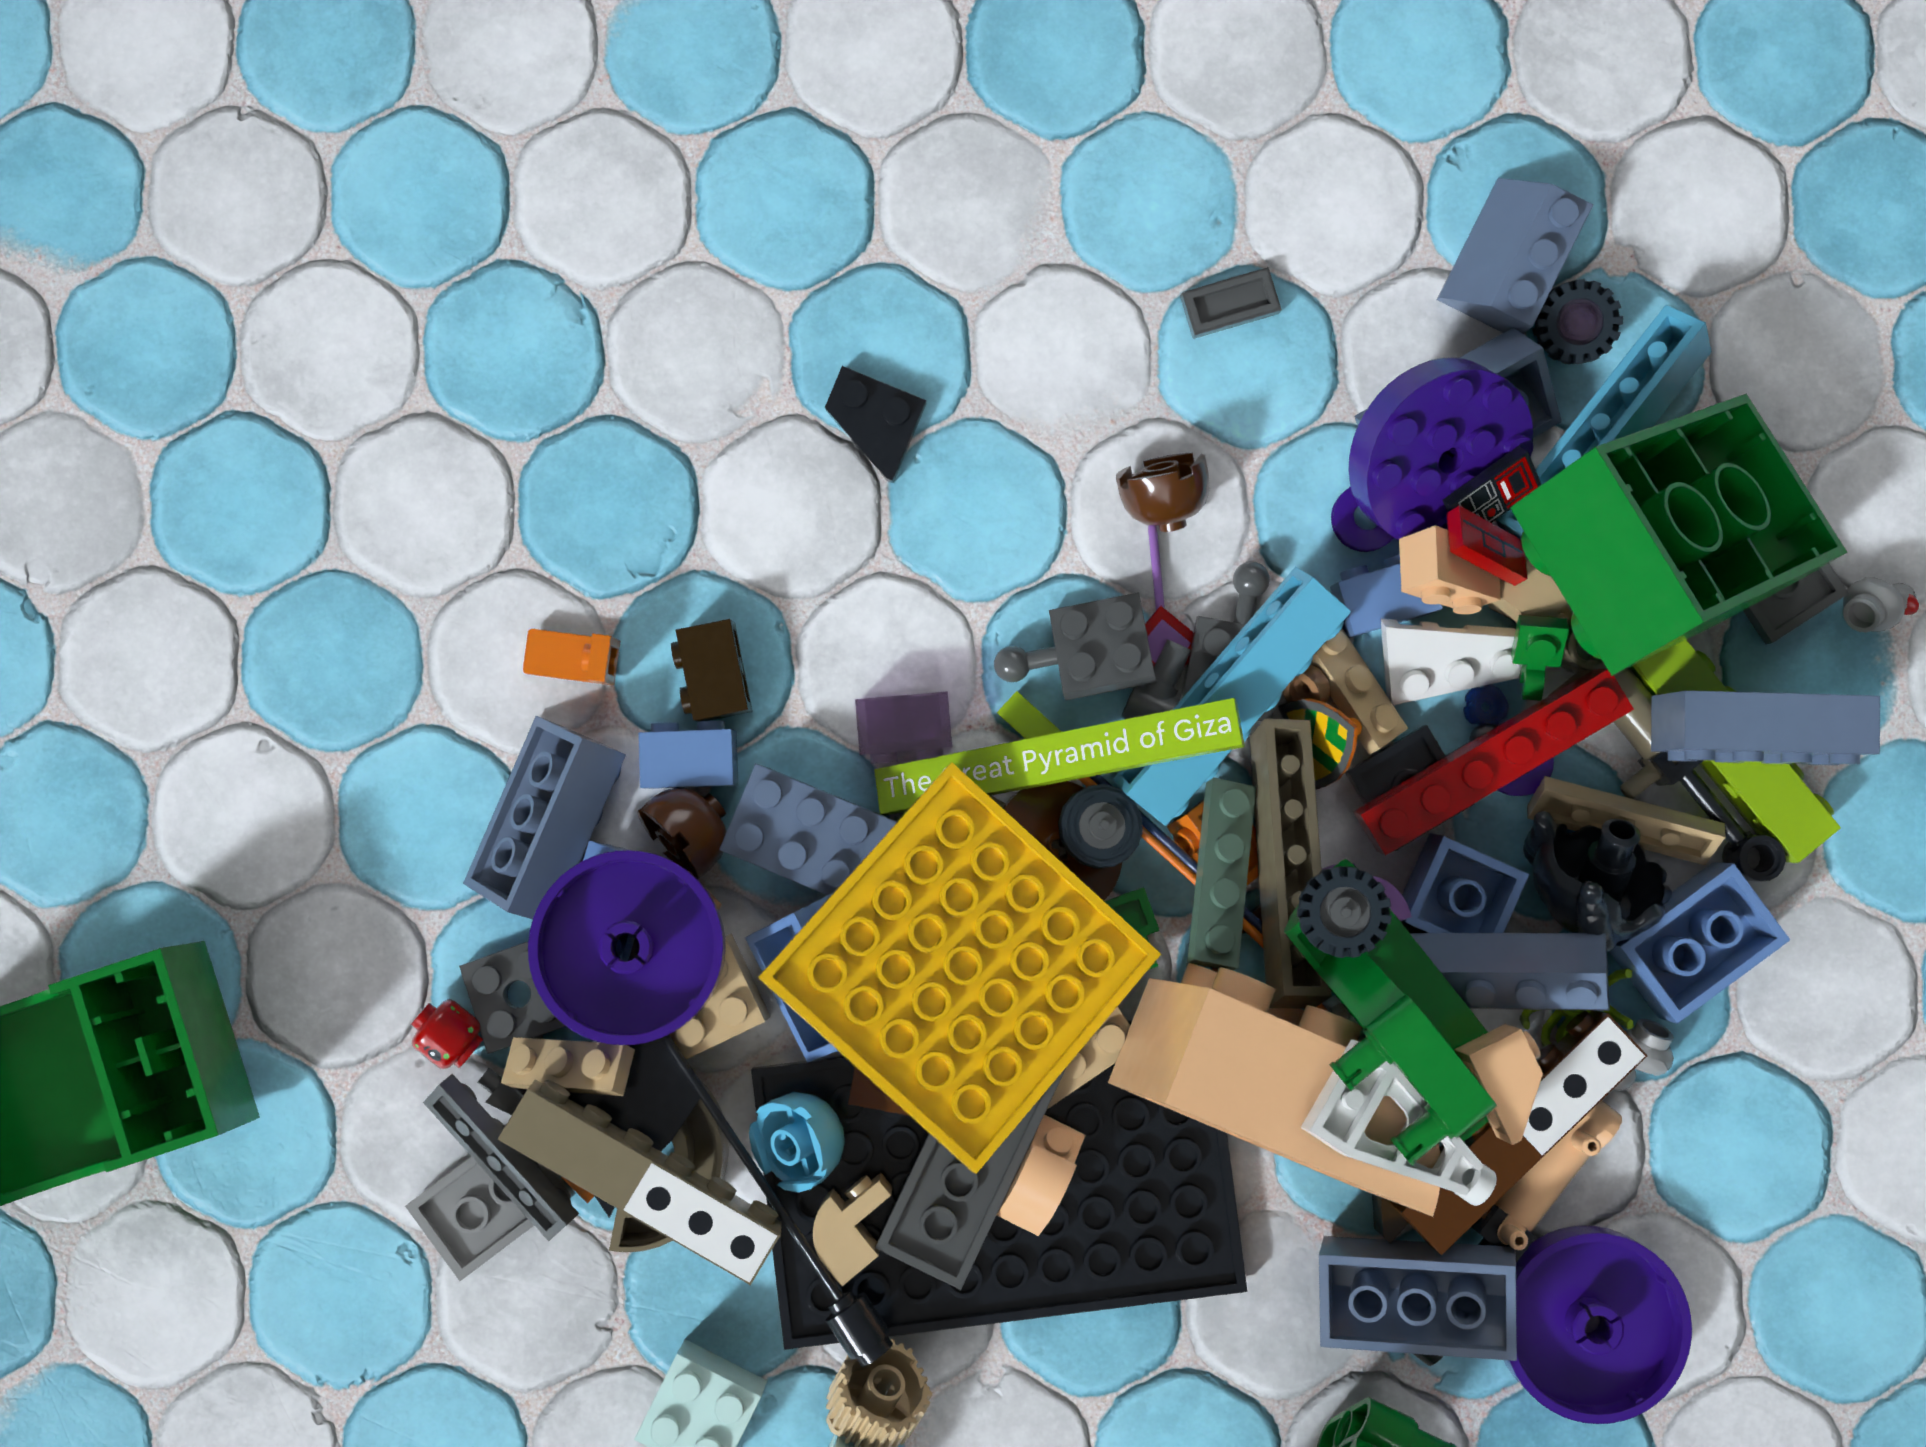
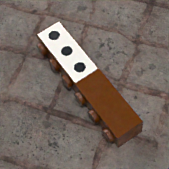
M1597 1010L1581 1012L1566 1026L1568 1033L1556 1045L1552 1043L1540 1050L1541 1056L1536 1060L1543 1072V1076L1520 1142L1511 1145L1497 1138L1489 1122L1464 1141L1481 1163L1496 1173L1497 1181L1495 1188L1485 1202L1474 1206L1456 1195L1453 1191L1440 1187L1433 1217L1398 1203H1391L1416 1232L1439 1254L1442 1255L1648 1056L1608 1013ZM1442 1145V1146L1439 1147V1148H1440V1154L1442 1153V1151H1443V1149H1444V1145Z

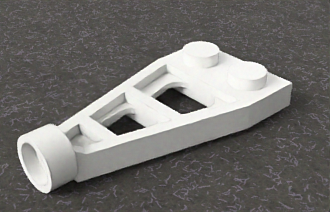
M1351 1039L1343 1054L1360 1041ZM1386 1061L1355 1086V1089L1352 1091L1348 1089L1333 1070L1301 1126L1303 1130L1344 1156L1453 1191L1471 1205H1480L1490 1197L1496 1185V1173L1482 1164L1460 1137L1457 1139L1454 1137L1452 1140L1448 1136L1441 1141L1444 1145L1442 1153L1434 1167L1428 1168L1417 1162L1412 1166L1394 1144L1385 1145L1370 1140L1366 1136L1364 1131L1384 1096L1391 1097L1406 1115L1407 1121L1401 1132L1427 1112L1424 1108L1427 1103L1393 1063L1390 1065Z

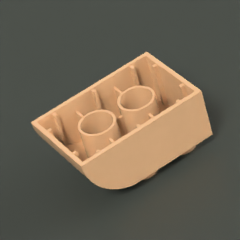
M1188 963L1181 983L1149 978L1126 1035L1124 1045L1109 1078V1084L1350 1186L1433 1217L1440 1187L1344 1156L1301 1128L1333 1072L1329 1064L1342 1056L1351 1039L1358 1041L1362 1031L1360 1025L1331 1012L1306 1005L1305 1010L1269 1008L1276 989L1252 977L1220 967L1217 973ZM1384 1096L1364 1132L1370 1140L1391 1145L1393 1142L1390 1139L1401 1132L1407 1121L1406 1115L1391 1097ZM1439 1143L1416 1162L1428 1168H1433L1440 1156Z

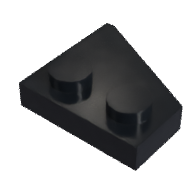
M842 366L825 405V410L837 425L847 433L858 449L881 472L885 480L894 483L925 409L926 400Z

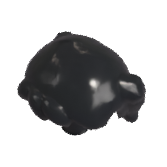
M1542 811L1535 815L1534 824L1524 841L1523 852L1525 858L1533 866L1535 889L1550 915L1569 933L1593 935L1606 933L1607 952L1614 949L1618 942L1633 938L1657 924L1665 914L1664 904L1672 896L1670 887L1663 885L1667 878L1666 870L1659 864L1646 860L1644 848L1639 842L1641 834L1634 824L1623 819H1610L1604 822L1601 829L1589 824L1568 834L1565 824H1556L1549 812Z

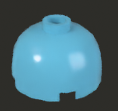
M792 1092L767 1102L756 1111L758 1113L757 1120L750 1124L749 1129L751 1150L758 1166L765 1175L772 1171L776 1177L782 1180V1182L777 1184L782 1189L797 1193L812 1189L824 1181L839 1164L845 1145L844 1131L837 1114L826 1101L816 1095Z

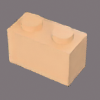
M1435 525L1399 539L1401 592L1419 597L1425 604H1441L1453 608V612L1457 614H1474L1480 612L1482 606L1501 600L1500 578L1451 553L1447 529Z

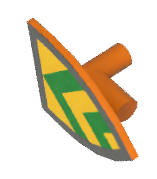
M1310 698L1297 699L1278 706L1283 719L1310 720L1315 790L1326 787L1341 779L1350 767L1356 751L1357 736L1362 731L1360 721L1356 718L1349 719L1344 713L1333 706Z

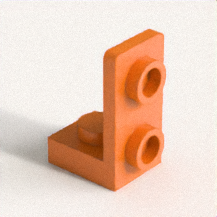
M530 629L527 635L523 672L528 675L614 686L621 641L609 635L592 633V636Z

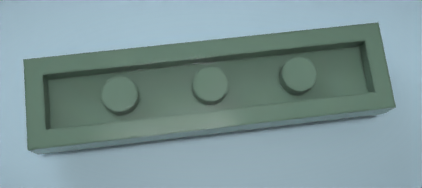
M1214 777L1206 782L1187 963L1217 969L1220 967L1230 970L1239 968L1256 786Z

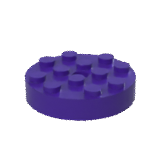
M1462 358L1430 360L1396 377L1371 402L1359 422L1353 437L1349 455V481L1355 501L1362 512L1372 522L1397 540L1435 525L1448 530V512L1442 501L1444 498L1518 446L1528 451L1531 457L1534 448L1533 424L1524 397L1511 382L1474 361Z
M633 850L613 851L593 856L578 863L561 875L549 888L538 905L532 920L528 940V960L532 979L538 994L551 1013L562 1024L581 1036L613 1045L647 1043L674 1033L689 1023L712 997L722 975L726 952L725 932L719 910L702 883L686 869L667 858ZM630 933L636 935L639 941L640 948L637 954L639 957L630 961H624L617 955L616 944L619 938Z
M1584 1225L1561 1228L1533 1241L1516 1263L1517 1361L1504 1360L1507 1368L1521 1386L1550 1411L1564 1418L1588 1424H1610L1634 1418L1655 1406L1674 1387L1682 1374L1689 1356L1692 1340V1321L1684 1290L1666 1263L1654 1252L1634 1239L1620 1232L1598 1226ZM1587 1312L1592 1316H1600L1598 1327L1589 1333H1585V1326L1590 1319Z

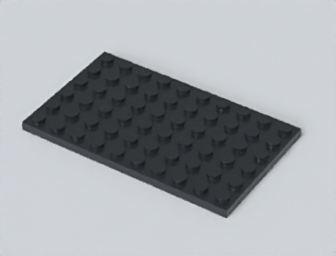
M844 1056L816 1059L808 1063L807 1061L753 1067L751 1069L756 1111L767 1102L792 1092L812 1094L830 1105L843 1127L845 1145L841 1160L832 1173L812 1189L800 1193L784 1190L777 1185L782 1180L776 1177L772 1171L766 1175L763 1172L765 1179L816 1255L813 1242V1226L819 1207L828 1192L834 1188L844 1202H846L849 1198L845 1192L859 1179L867 1175L872 1180L882 1173L893 1186L892 1194L861 1220L866 1229L878 1241L929 1134L909 1115L849 1105L848 1101L855 1066ZM1113 1064L1048 1108L1044 1114L1085 1134V1138L1075 1161L1077 1166L1068 1188L1051 1220L1039 1236L996 1215L961 1290L882 1251L879 1252V1256L843 1286L837 1282L826 1267L825 1269L842 1294L849 1290H852L855 1296L865 1292L889 1328L890 1333L888 1337L1247 1292L1227 1133L1109 1084L1108 1081L1115 1066ZM766 1198L767 1205L774 1210V1208ZM782 1222L781 1235L774 1245L772 1252L784 1350L839 1343L825 1322L826 1318L831 1314L828 1306L834 1301V1298Z

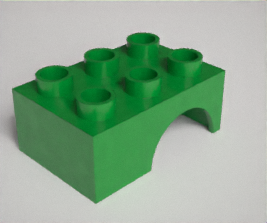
M205 941L159 948L48 985L49 989L0 1006V1206L104 1171L107 1173L221 1135L260 1118Z

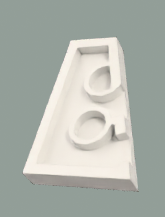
M1381 619L1386 695L1393 705L1519 678L1522 664H1513L1511 657L1515 628L1466 625L1459 629L1439 627L1434 622L1420 621L1418 626L1399 624L1394 619Z

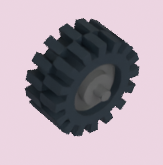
M1339 866L1320 871L1318 875L1312 877L1306 883V887L1301 891L1298 898L1297 917H1299V926L1303 934H1305L1313 946L1334 957L1354 958L1361 956L1360 954L1366 951H1372L1376 948L1375 945L1385 938L1387 934L1385 932L1388 924H1391L1392 915H1390L1389 907L1392 906L1390 898L1384 892L1386 889L1373 878V875L1357 868Z

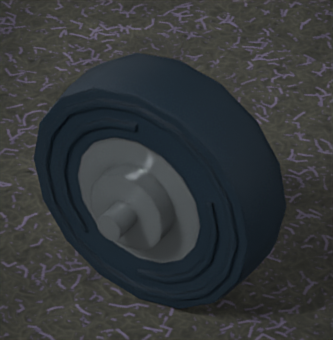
M1106 784L1087 786L1074 793L1062 807L1058 821L1060 840L1067 853L1080 864L1093 868L1114 867L1127 860L1139 846L1143 832L1141 813L1134 800L1127 796L1123 790Z

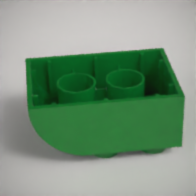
M1747 393L1596 446L1510 507L1524 530L1521 536V543L1526 557L1538 571L1552 576L1573 611L1571 626L1576 640L1587 653L1595 658L1602 659L1611 676L1721 623L1848 553Z

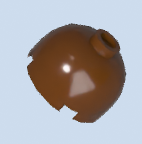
M1193 453L1157 457L1143 461L1145 468L1140 472L1132 474L1131 466L1116 474L1119 495L1126 511L1133 519L1145 525H1159L1161 532H1171L1186 527V519L1196 515L1202 509L1209 494V472L1204 454H1200L1196 461H1194Z
M677 787L664 790L638 810L639 820L653 841L658 838L668 850L663 852V854L672 862L691 872L697 879L711 870L722 857L723 851L719 849L727 830L721 818L726 815V812L718 800L711 794L702 797L694 790Z

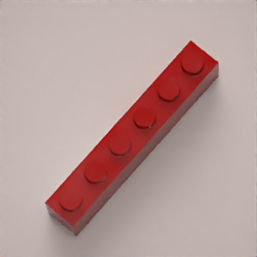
M1594 669L1353 811L1375 850L1386 856L1630 713L1634 708L1614 675L1611 676L1608 669Z

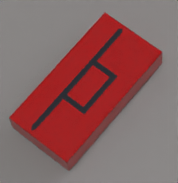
M1461 506L1447 513L1451 553L1514 586L1528 579L1525 553L1520 538Z

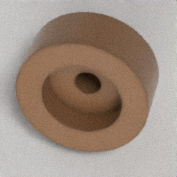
M1310 665L1304 673L1295 676L1282 692L1287 702L1310 698L1326 703L1330 697V684L1320 669Z

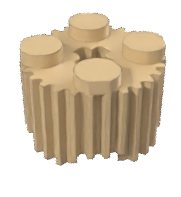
M891 1339L892 1347L877 1360L864 1367H861L857 1359L851 1360L847 1355L829 1387L830 1391L826 1397L829 1400L826 1404V1409L830 1410L826 1417V1422L833 1434L839 1437L845 1436V1443L853 1442L854 1447H898L899 1444L902 1446L929 1407V1400L933 1393L926 1384L928 1381L927 1377L921 1375L924 1371L923 1368H917L916 1366L918 1361L912 1355V1348L906 1350L904 1349V1343L895 1345V1340Z

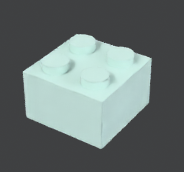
M684 1339L634 1440L647 1447H737L763 1394L767 1380Z

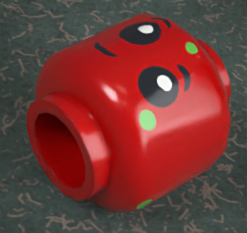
M445 1000L437 1008L428 1003L411 1024L418 1030L412 1038L413 1048L440 1069H448L453 1064L460 1068L483 1041V1038L478 1035L481 1029L479 1021L454 1000Z

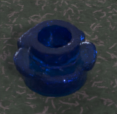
M1489 684L1483 686V688H1472L1464 698L1466 706L1463 708V713L1470 724L1499 725V721L1506 718L1508 714V701L1502 691L1494 685ZM1484 702L1488 703L1489 709L1487 711H1483L1481 708V705Z

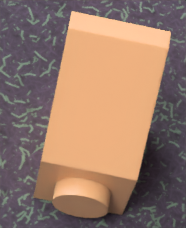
M1503 1024L1454 1049V1051L1497 1104V1107L1486 1115L1496 1137L1514 1145L1522 1140L1543 1072L1536 1060L1540 1058L1541 1054L1533 1037L1527 1031L1523 1032L1520 1028Z

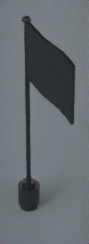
M670 1035L647 1043L627 1045L635 1049L624 1096L569 1092L570 1100L584 1108L587 1104H591L604 1110L612 1117L610 1123L627 1132L629 1128H632L647 1135L654 1142L652 1147L660 1152L674 1139L701 1099L834 1298V1301L828 1306L831 1314L826 1318L825 1322L851 1360L857 1359L861 1367H864L877 1360L892 1347L893 1343L888 1337L890 1330L865 1292L856 1296L852 1290L844 1294L841 1293ZM595 1196L610 1218L615 1207Z

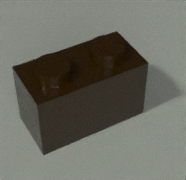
M731 619L676 629L677 642L671 643V652L675 668H683L686 686L680 687V698L684 713H692L693 721L701 722L753 712L735 622Z

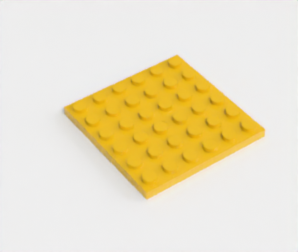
M951 762L757 978L972 1173L977 1174L1159 958L1161 953Z

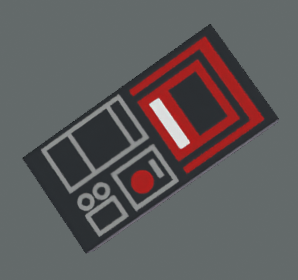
M1518 446L1442 501L1447 512L1461 506L1492 523L1508 512L1511 506L1542 484L1528 451Z

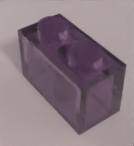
M948 691L855 699L859 754L861 756H870L871 764L898 762V753L916 752L917 760L937 758L944 755L943 749H953Z

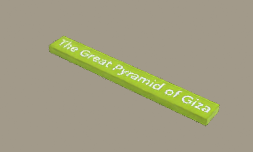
M1230 698L874 769L880 814L887 816L906 812L951 762L987 795L992 796L1242 748L1245 745L1237 700Z

